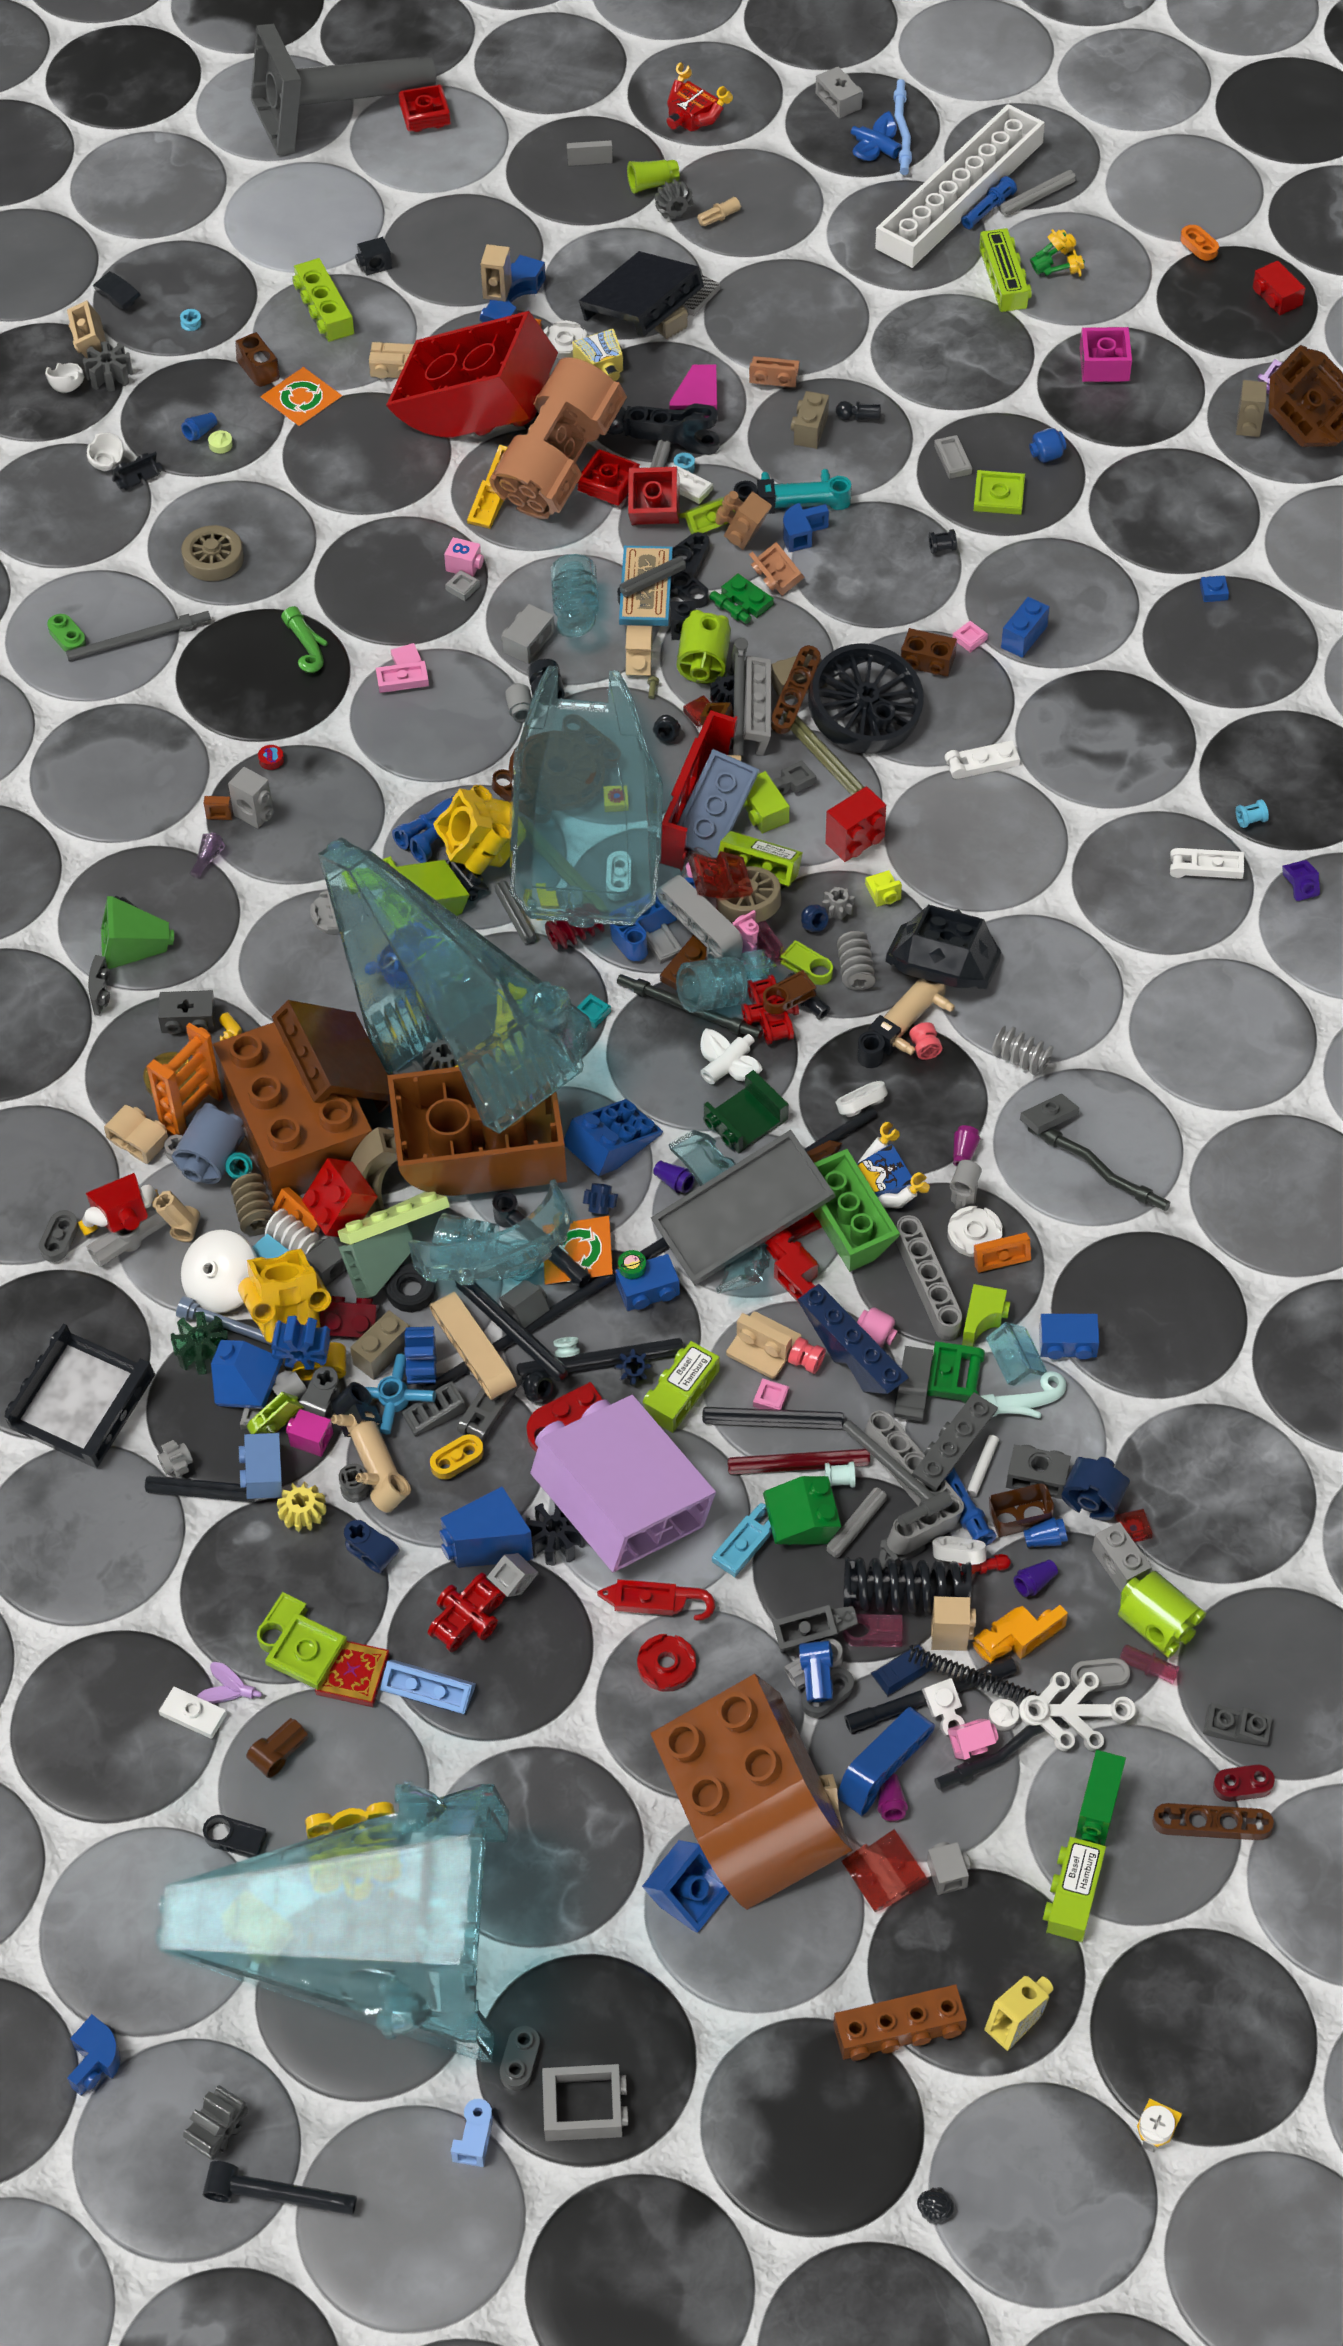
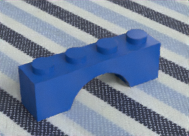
M519 255L515 263L511 264L512 283L506 302L490 300L487 307L481 311L480 321L484 323L517 314V307L512 302L520 296L538 293L546 280L545 262Z

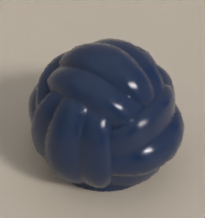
M817 904L807 906L801 914L802 927L810 932L822 931L828 924L826 908Z

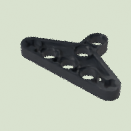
M701 532L693 533L673 547L672 559L680 554L686 555L687 558L684 559L686 569L671 576L670 598L678 596L683 601H695V608H702L709 601L708 588L696 579L710 549V540L706 534ZM678 580H684L687 582L683 586H678L675 584V582ZM620 587L617 590V599L619 604L621 595ZM695 593H701L704 595V597L700 599H695L692 597V595Z

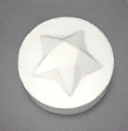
M999 1699L990 1706L988 1718L997 1730L1008 1731L1017 1725L1019 1709L1014 1702L1008 1699Z

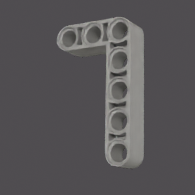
M878 1410L870 1415L864 1433L912 1475L925 1455L888 1412ZM890 1472L919 1506L921 1498ZM946 1480L942 1482L936 1491L919 1481L931 1493L948 1492L952 1499V1505L929 1517L924 1516L905 1527L900 1526L898 1519H896L887 1539V1546L893 1553L899 1555L908 1554L923 1544L925 1545L956 1528L964 1509V1503Z

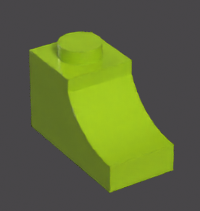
M973 1284L962 1345L974 1347L975 1341L984 1331L994 1327L1000 1328L1002 1318L1008 1319L1011 1302L1006 1301L1007 1290Z

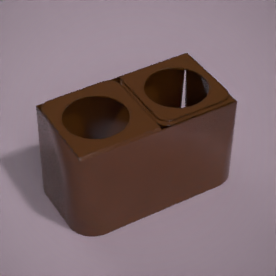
M257 332L235 341L236 360L256 386L262 387L280 378L278 359ZM262 352L268 361L257 362L254 360V354Z
M1035 1484L993 1494L991 1498L989 1497V1513L998 1538L1023 1532L1052 1518L1054 1503L1047 1486ZM1032 1506L1038 1507L1044 1512L1041 1515L1024 1518L1025 1510ZM1003 1513H1009L1016 1518V1521L1002 1523L997 1517Z

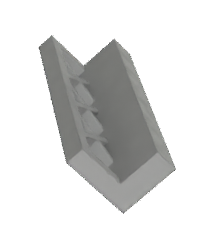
M746 656L744 668V739L756 741V755L763 756L771 738V660Z

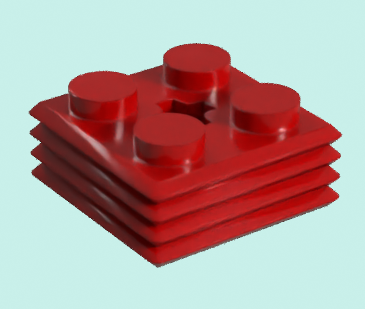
M442 85L399 92L400 107L408 131L420 132L426 128H442L445 125L451 124L450 110Z
M598 449L581 472L582 475L577 482V490L588 496L607 501L610 504L620 505L628 494L629 468H640V464Z

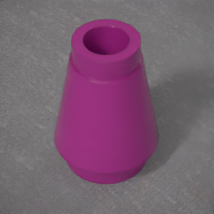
M962 1125L958 1127V1131L954 1132L953 1164L955 1166H958L961 1160H972L981 1140L978 1129Z
M893 1774L880 1787L878 1812L886 1821L901 1820L905 1817L908 1809L899 1777L896 1774Z

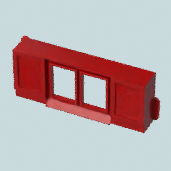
M710 710L698 738L695 737L671 793L673 799L659 827L655 853L656 862L678 868L680 872L684 871L689 850L685 849L688 828L677 824L712 750L714 749L729 755L731 739L734 738L737 729V716L734 718Z

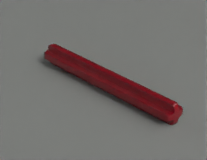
M866 1449L743 1456L730 1457L727 1464L729 1474L825 1469V1463H830L831 1466L848 1465L849 1462H854V1467L870 1465V1453Z

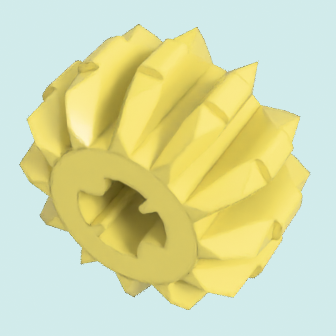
M305 1481L298 1488L292 1483L291 1491L283 1489L282 1498L277 1501L279 1519L284 1521L288 1529L295 1525V1529L298 1532L301 1531L303 1526H306L311 1531L313 1528L312 1523L321 1524V1516L326 1515L325 1496L323 1493H319L316 1485L308 1489V1484Z

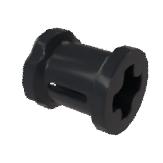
M954 529L938 534L929 532V547L932 554H936L939 550H957V539Z

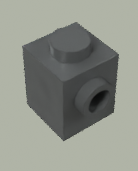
M527 1280L522 1281L499 1298L503 1308L524 1328L550 1310L545 1300L547 1294L540 1285H534Z

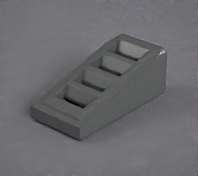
M452 1381L435 1390V1402L418 1401L402 1412V1416L414 1436L422 1434L466 1412L465 1402ZM451 1398L453 1403L449 1405L447 1399ZM439 1403L441 1404V1406H442V1408H443V1409L440 1410V1411H439L438 1408L436 1407V1405L439 1404ZM427 1409H430L433 1414L430 1418L425 1411ZM418 1413L423 1420V1422L420 1424L414 1416Z

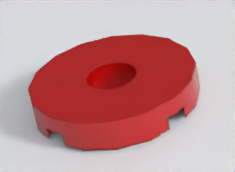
M656 1635L649 1638L639 1650L637 1657L638 1673L642 1681L652 1689L661 1692L678 1690L684 1687L694 1675L696 1670L695 1652L691 1644L680 1636ZM663 1657H670L675 1661L674 1665L669 1668L660 1666L658 1662Z

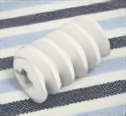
M284 1208L273 1214L265 1229V1235L268 1233L289 1251L301 1248L305 1255L325 1240H319L317 1233H312L308 1226L304 1227L303 1222L300 1220L296 1221V1217L292 1214L288 1215V1211Z

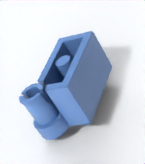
M279 1433L244 1434V1446H239V1463H245V1470H240V1488H246L247 1499L282 1497Z

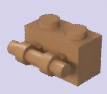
M731 491L724 497L722 501L723 506L718 508L715 522L718 525H723L724 522L730 523L724 537L732 544L744 550L758 532L772 505L753 491L744 502L738 498L739 495L736 491Z

